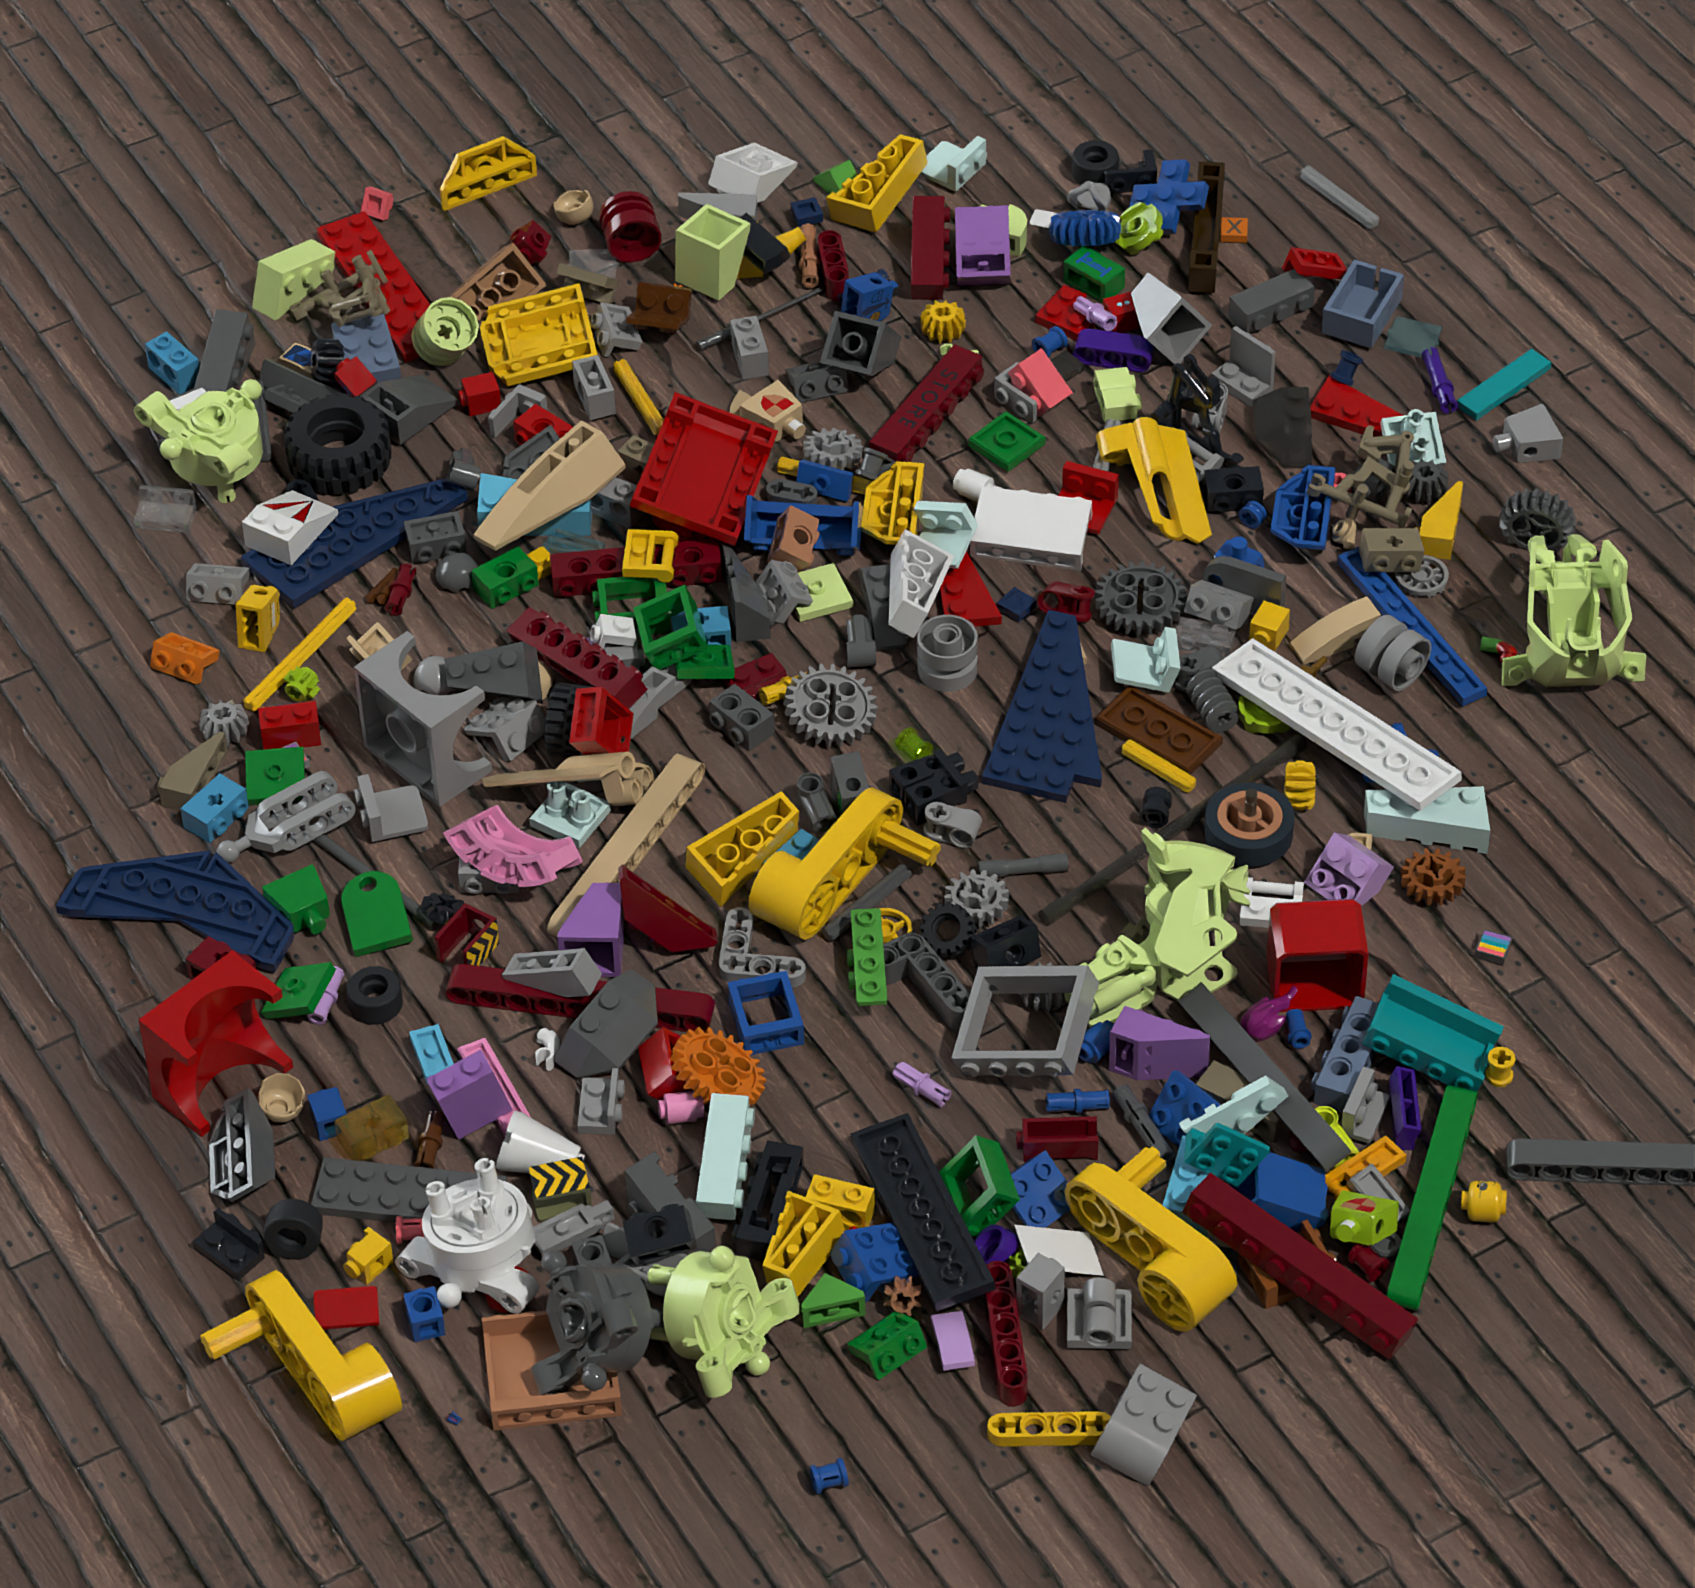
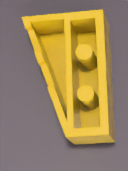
M787 1191L785 1197L786 1204L783 1213L779 1215V1225L776 1234L772 1235L762 1266L767 1284L775 1279L788 1278L792 1281L798 1297L829 1258L831 1250L845 1229L840 1210Z

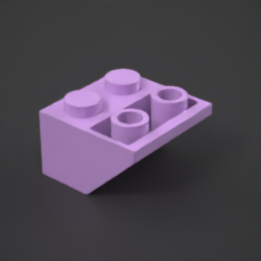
M1334 832L1304 883L1328 900L1353 899L1362 906L1381 890L1394 866L1350 835Z

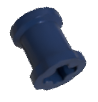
M1342 350L1340 362L1336 371H1332L1331 377L1344 384L1353 385V376L1358 365L1362 364L1364 360L1351 352Z

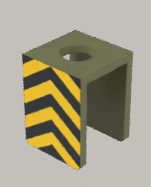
M582 1157L529 1167L533 1185L531 1194L538 1222L542 1223L581 1203L584 1206H592L590 1185Z

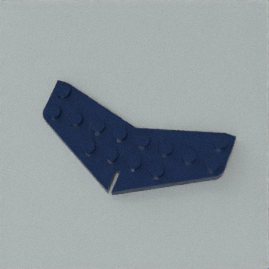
M210 850L80 868L74 874L56 904L57 913L69 917L179 921L205 937L209 936L217 941L225 942L231 949L240 954H247L255 961L257 967L271 972H276L295 937L292 922L217 852L211 857Z

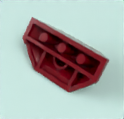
M623 864L618 868L624 919L631 929L637 932L641 930L649 936L650 941L657 947L663 948L664 946L671 952L714 947L718 943L715 928L689 912Z

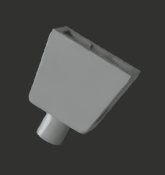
M1544 404L1508 416L1504 421L1503 434L1493 436L1492 439L1496 452L1510 450L1516 462L1519 463L1560 459L1562 454L1563 437Z

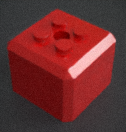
M1353 899L1276 903L1270 908L1266 959L1272 999L1284 996L1292 986L1297 988V993L1291 999L1289 1008L1280 1012H1288L1292 1009H1299L1301 1011L1345 1009L1346 1006L1351 1007L1355 996L1365 998L1369 953L1360 903Z

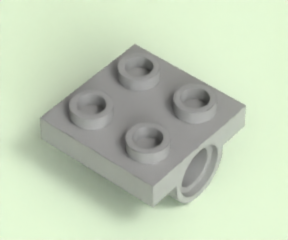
M1092 1278L1085 1282L1084 1289L1068 1288L1067 1348L1131 1349V1289H1116L1114 1282L1107 1278Z

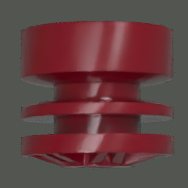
M634 191L620 192L609 197L602 204L599 211V221L605 235L608 251L612 257L621 262H639L651 257L659 249L662 242L661 231L656 220L653 205L647 196Z

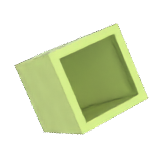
M709 204L703 206L676 229L675 281L719 301L735 286L751 223Z

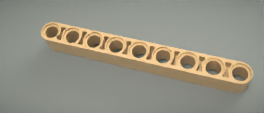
M679 753L672 757L553 913L547 927L549 935L558 937V932L592 883H620L618 868L622 864L634 872L701 783L705 773L704 763Z

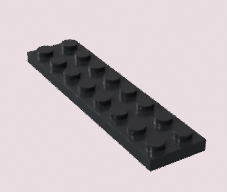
M905 1113L850 1133L852 1143L892 1223L897 1228L901 1236L900 1239L936 1311L996 1290L995 1281L909 1114Z

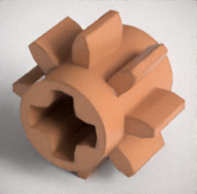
M895 1276L893 1286L885 1285L884 1292L890 1296L884 1299V1306L891 1305L894 1311L907 1313L908 1316H911L913 1306L921 1307L922 1299L918 1295L922 1293V1286H915L912 1283V1276H909L907 1279H900L898 1276Z

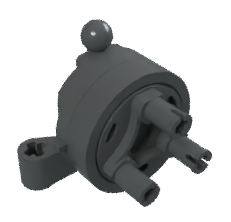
M557 1250L548 1251L541 1260L542 1268L551 1277L546 1284L550 1290L546 1312L560 1352L537 1362L531 1367L540 1396L566 1393L570 1387L582 1378V1383L588 1390L598 1391L605 1386L607 1373L628 1371L641 1360L646 1351L651 1330L653 1328H664L663 1308L652 1309L650 1307L644 1279L639 1278L632 1269L625 1265L595 1264L566 1266V1257L562 1252Z

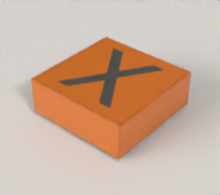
M1221 217V242L1247 243L1248 218Z

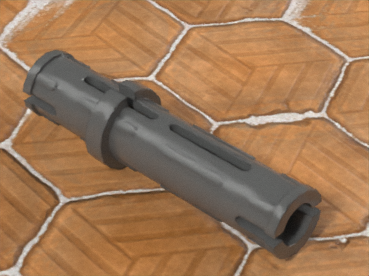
M1122 1085L1113 1092V1098L1124 1111V1118L1127 1123L1134 1126L1148 1148L1154 1147L1160 1152V1157L1166 1161V1164L1172 1161L1175 1153L1148 1116V1109L1145 1104L1138 1101L1130 1086Z

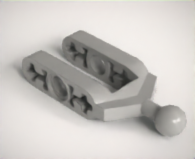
M316 772L263 800L258 805L257 810L248 815L245 830L246 836L235 842L231 840L222 841L218 845L216 852L226 862L231 863L238 858L241 851L250 846L272 853L282 849L294 850L350 820L355 814V805L346 794H335L338 785L329 772ZM303 796V799L298 804L292 805L296 797ZM320 817L317 823L309 825L311 819Z

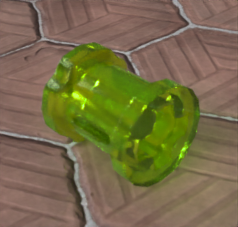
M913 727L904 729L896 738L895 746L901 751L905 750L911 756L912 761L932 755L933 745L929 741H923L918 736L917 730Z

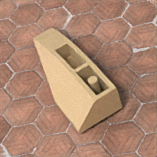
M581 420L547 449L509 488L476 530L474 539L496 551L590 500L626 468V464L603 432Z

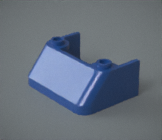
M747 495L744 541L753 545V550L770 551L777 518L790 505L820 519L817 528L819 537L813 549L837 550V555L853 556L854 551L860 550L863 506L860 502H854L853 507L757 501L752 495Z

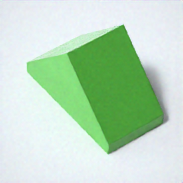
M849 159L816 175L814 182L829 194L832 192L837 193L842 189L843 182L848 178H855L858 174Z
M824 1273L801 1304L803 1328L864 1316V1292Z

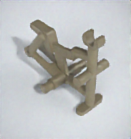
M371 250L366 252L372 262L369 266L365 264L361 255L354 257L352 262L356 268V273L338 283L330 270L322 272L321 276L328 289L302 303L300 301L291 305L289 308L296 320L302 319L308 314V311L317 306L330 308L328 311L339 328L352 321L389 313L390 308L379 287L381 283L373 275L378 274L383 284L387 283L388 280ZM362 282V287L345 298L344 291ZM369 301V309L350 314L354 310L352 306Z
M1368 425L1356 452L1358 456L1365 460L1361 469L1354 475H1346L1337 487L1326 484L1325 477L1314 473L1310 481L1312 484H1309L1306 493L1312 497H1318L1321 493L1348 504L1346 517L1352 520L1357 517L1359 510H1363L1399 525L1398 528H1404L1412 508L1407 507L1403 515L1397 513L1396 509L1403 494L1407 493L1410 488L1409 481L1412 476L1414 463L1409 461L1414 435L1409 431H1403L1401 435L1373 437L1374 427ZM1396 453L1394 473L1378 463L1381 455ZM1371 474L1391 488L1385 507L1365 499L1368 487L1363 483ZM1351 486L1357 488L1354 495L1347 492Z

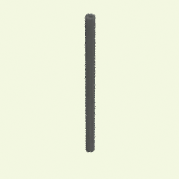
M325 834L313 839L314 842L360 875L373 871ZM401 892L405 909L431 929L438 927L439 924L431 921L422 913L421 906Z

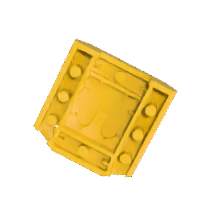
M580 283L489 306L487 309V319L482 321L480 326L490 372H493L506 386L573 370L572 361L598 355Z

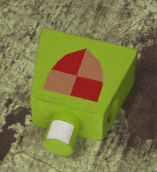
M1342 1190L1332 1206L1330 1236L1342 1242L1350 1241L1364 1245L1378 1243L1397 1231L1399 1201Z

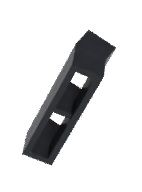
M748 213L740 217V219L751 223L743 255L764 274L780 267L791 257L787 247Z

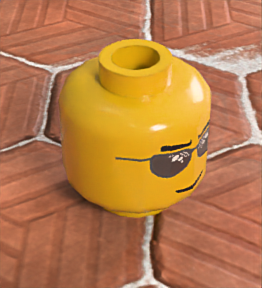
M1472 1181L1469 1184L1468 1191H1462L1461 1210H1467L1468 1218L1471 1221L1497 1222L1500 1219V1215L1506 1214L1507 1190H1502L1498 1182Z

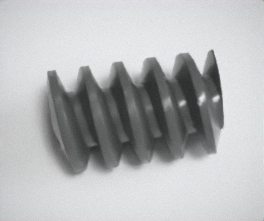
M1206 669L1200 671L1190 679L1186 687V693L1209 730L1221 733L1232 728L1238 722L1239 716L1236 713L1238 706L1233 701L1226 687L1223 686L1220 678L1217 677L1215 670Z

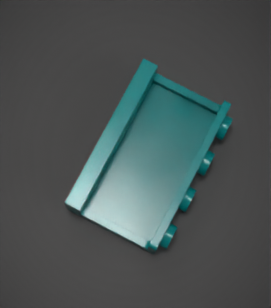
M1393 974L1382 991L1362 1044L1373 1049L1375 1052L1382 1053L1399 1061L1405 1066L1414 1068L1432 1079L1439 1080L1447 1085L1478 1091L1485 1078L1484 1072L1488 1064L1489 1051L1494 1048L1504 1026Z

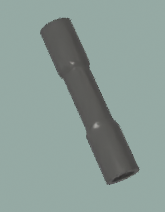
M1067 853L1042 855L1036 858L978 861V873L980 875L983 870H987L988 877L997 874L998 877H1006L1013 874L1068 871Z

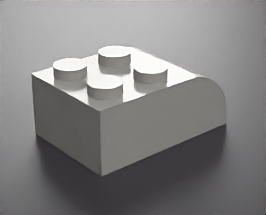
M1139 1364L1091 1455L1148 1487L1167 1455L1197 1395L1146 1366Z

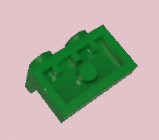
M894 1311L847 1343L850 1353L867 1362L873 1377L878 1380L927 1347L919 1322L897 1311Z

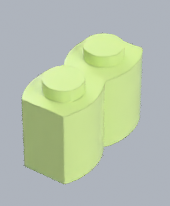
M1127 367L1095 370L1094 390L1103 421L1106 422L1110 418L1113 420L1118 419L1119 421L1137 419V410H1141L1142 403L1140 394H1135L1136 381L1134 374L1130 375Z

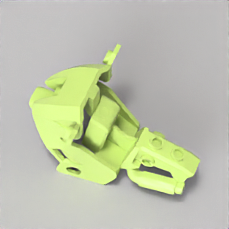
M1575 534L1567 536L1568 543L1563 549V561H1555L1554 551L1547 549L1544 536H1533L1528 541L1530 569L1527 633L1530 645L1526 648V654L1502 658V686L1518 685L1528 678L1545 687L1604 685L1616 675L1629 681H1645L1646 654L1624 651L1627 630L1632 621L1627 589L1628 564L1624 556L1609 540H1603L1599 562H1589L1596 556L1597 549L1583 536ZM1572 554L1576 557V562H1572ZM1598 588H1604L1613 621L1619 632L1610 646L1605 649L1601 639ZM1541 590L1542 594H1546L1548 629L1551 641L1533 622L1534 591Z
M1146 828L1141 831V837L1149 853L1147 862L1148 873L1150 874L1149 884L1144 887V892L1147 895L1145 912L1147 921L1150 924V932L1145 941L1140 944H1136L1126 936L1120 935L1112 945L1109 943L1104 944L1096 952L1095 956L1097 958L1090 964L1086 962L1081 964L1088 965L1099 981L1088 1021L1089 1028L1097 1022H1104L1105 1020L1115 1023L1124 1006L1142 1010V1007L1150 1004L1155 998L1157 986L1165 995L1179 1001L1200 982L1213 993L1237 978L1238 971L1236 967L1222 956V951L1237 939L1236 929L1224 920L1229 901L1248 907L1250 905V902L1244 896V894L1249 895L1250 890L1246 887L1248 882V864L1231 870L1235 863V857L1227 852L1196 842L1164 841L1159 834H1152ZM1211 930L1215 931V946H1210L1209 931ZM1216 967L1223 972V977L1219 981H1210L1205 977V971L1208 968ZM1065 993V1000L1068 1003L1072 993Z

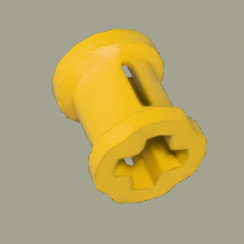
M1495 1047L1489 1051L1487 1059L1490 1066L1487 1068L1485 1076L1492 1086L1505 1087L1513 1080L1511 1068L1514 1066L1516 1058L1513 1051L1509 1048Z

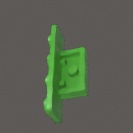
M879 908L851 910L852 949H847V966L853 967L854 972H848L849 990H855L858 1006L887 1004L881 910Z

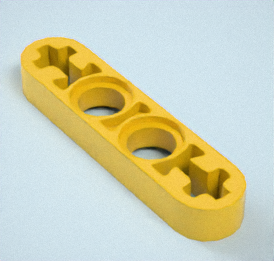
M1100 1411L999 1413L993 1415L988 1420L987 1436L992 1444L1002 1447L1096 1445L1103 1432L1097 1431L1096 1425H1102L1104 1430L1111 1416ZM1067 1423L1073 1425L1076 1430L1070 1434L1060 1432L1058 1427ZM1031 1424H1038L1043 1428V1431L1039 1434H1030L1025 1429ZM1082 1425H1085L1086 1432H1081ZM1016 1426H1020V1433H1016ZM998 1427H1005V1433H999Z

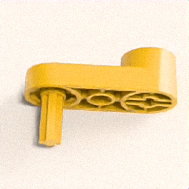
M874 787L865 789L803 860L783 850L775 852L767 859L752 885L748 904L750 913L803 940L812 938L824 926L888 849L931 867L937 860V854L941 851V844L900 825L903 814V806L900 800Z
M1145 1147L1117 1172L1100 1163L1088 1165L1066 1184L1064 1190L1066 1202L1072 1214L1092 1236L1141 1271L1137 1279L1139 1291L1145 1303L1161 1321L1178 1331L1187 1332L1192 1330L1235 1292L1237 1279L1230 1261L1208 1238L1141 1190L1143 1186L1166 1167V1161L1160 1157V1152L1156 1148L1150 1147L1148 1149Z
M274 1270L245 1286L250 1310L200 1335L206 1353L214 1360L264 1335L327 1426L341 1441L402 1410V1401L395 1380L378 1351L366 1342L341 1355L291 1284L278 1270Z

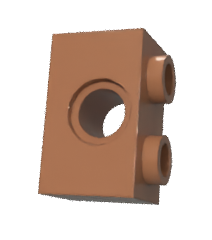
M790 505L777 518L767 562L769 563L770 560L790 562L797 568V573L801 572L804 568H809L814 559V553H812L813 546L819 537L817 528L820 519Z

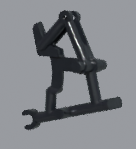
M1187 354L1183 358V366L1180 363L1172 366L1173 379L1168 399L1157 407L1151 414V418L1156 420L1158 425L1182 429L1188 434L1187 437L1212 454L1217 453L1224 458L1223 464L1227 465V468L1242 467L1238 464L1244 460V457L1239 453L1230 455L1222 450L1220 434L1212 427L1209 409H1212L1220 402V381L1215 377L1209 379L1197 365L1195 356ZM1192 372L1198 379H1192ZM1202 384L1206 388L1205 392L1201 389ZM1182 409L1198 413L1202 427L1201 433L1204 435L1202 439L1182 428ZM1191 453L1192 459L1197 457Z

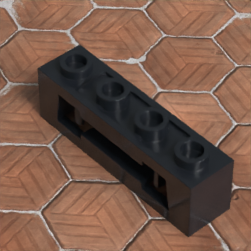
M767 1140L764 1151L758 1152L755 1164L757 1173L756 1176L751 1175L748 1183V1194L750 1195L748 1200H743L742 1208H740V1218L742 1220L740 1225L735 1224L733 1229L732 1243H736L737 1256L764 1262L772 1235L776 1234L779 1225V1215L783 1213L786 1204L785 1197L787 1191L796 1193L804 1168V1150L802 1146ZM772 1175V1184L778 1185L770 1210V1227L768 1230V1219L761 1218L770 1191L769 1179Z

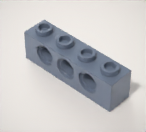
M1355 996L1351 1007H1345L1341 1019L1343 1025L1341 1029H1335L1331 1040L1333 1047L1331 1051H1325L1321 1062L1322 1071L1321 1073L1316 1072L1311 1083V1090L1315 1091L1314 1104L1329 1106L1343 1113L1362 1067L1370 1068L1377 1053L1363 1045L1362 1042L1378 1002Z

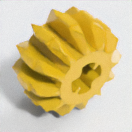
M935 300L933 305L927 304L920 316L923 335L928 336L929 341L938 340L939 343L945 340L951 343L953 338L960 339L966 327L963 308L958 307L956 302L949 304L947 300L943 303Z
M1296 760V762H1288L1286 765L1284 795L1295 810L1304 811V809H1312L1314 806L1316 777L1315 766L1312 762Z

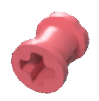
M396 1216L397 1244L413 1240L417 1236L424 1237L422 1218L403 1219L402 1216Z

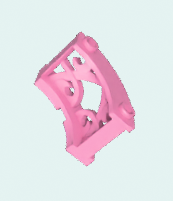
M499 805L488 808L443 832L450 846L466 864L470 862L481 871L480 874L501 884L510 883L518 885V887L542 885L558 878L555 873L556 871L574 867L583 862L570 836L555 840L531 836L517 828L505 816Z

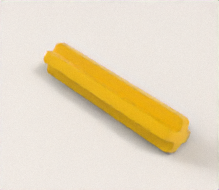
M1131 739L1123 744L1122 754L1186 793H1190L1195 788L1196 778Z

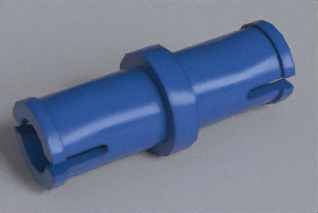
M1073 1089V1092L1046 1093L1045 1098L1047 1113L1074 1111L1076 1114L1082 1113V1110H1109L1110 1105L1108 1090L1081 1092V1089Z

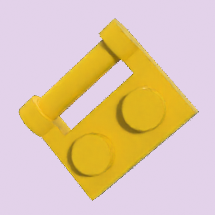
M628 529L622 567L623 577L657 578L662 582H670L674 576L672 562L674 548L678 544V534L673 531ZM655 544H662L663 546L661 564H653Z

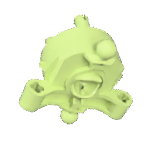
M245 380L239 391L230 388L227 392H205L193 402L178 410L159 391H155L134 407L135 416L140 423L166 438L160 445V453L165 459L170 460L175 472L191 483L217 486L218 500L221 503H227V496H229L230 502L235 500L236 495L233 483L249 475L258 466L262 458L263 446L259 418L253 400L258 399L262 393L261 384L257 380Z
M718 1246L711 1252H693L686 1256L676 1268L655 1264L652 1266L653 1268L649 1269L648 1281L650 1284L667 1286L663 1305L664 1328H653L650 1333V1339L667 1341L681 1357L698 1360L696 1363L697 1373L704 1393L711 1398L723 1396L732 1389L733 1371L739 1364L745 1363L748 1372L755 1376L766 1373L770 1367V1358L765 1352H762V1348L766 1344L764 1336L773 1326L794 1318L801 1311L793 1283L790 1279H775L768 1283L760 1292L749 1258L735 1256L732 1250L726 1246Z

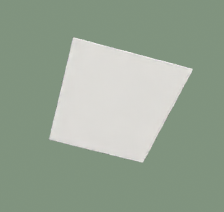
M1015 1225L1027 1264L1030 1263L1037 1253H1040L1047 1258L1057 1260L1065 1267V1272L1104 1276L1089 1233Z

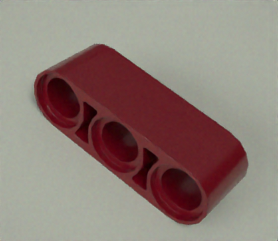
M826 230L818 235L820 270L827 298L832 301H839L841 299H838V294L844 291L845 280L849 279V270L841 235L837 231Z

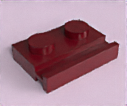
M769 653L734 668V679H722V682L727 688L736 684L755 700L759 701L760 688L780 682L781 678L788 675L773 653Z

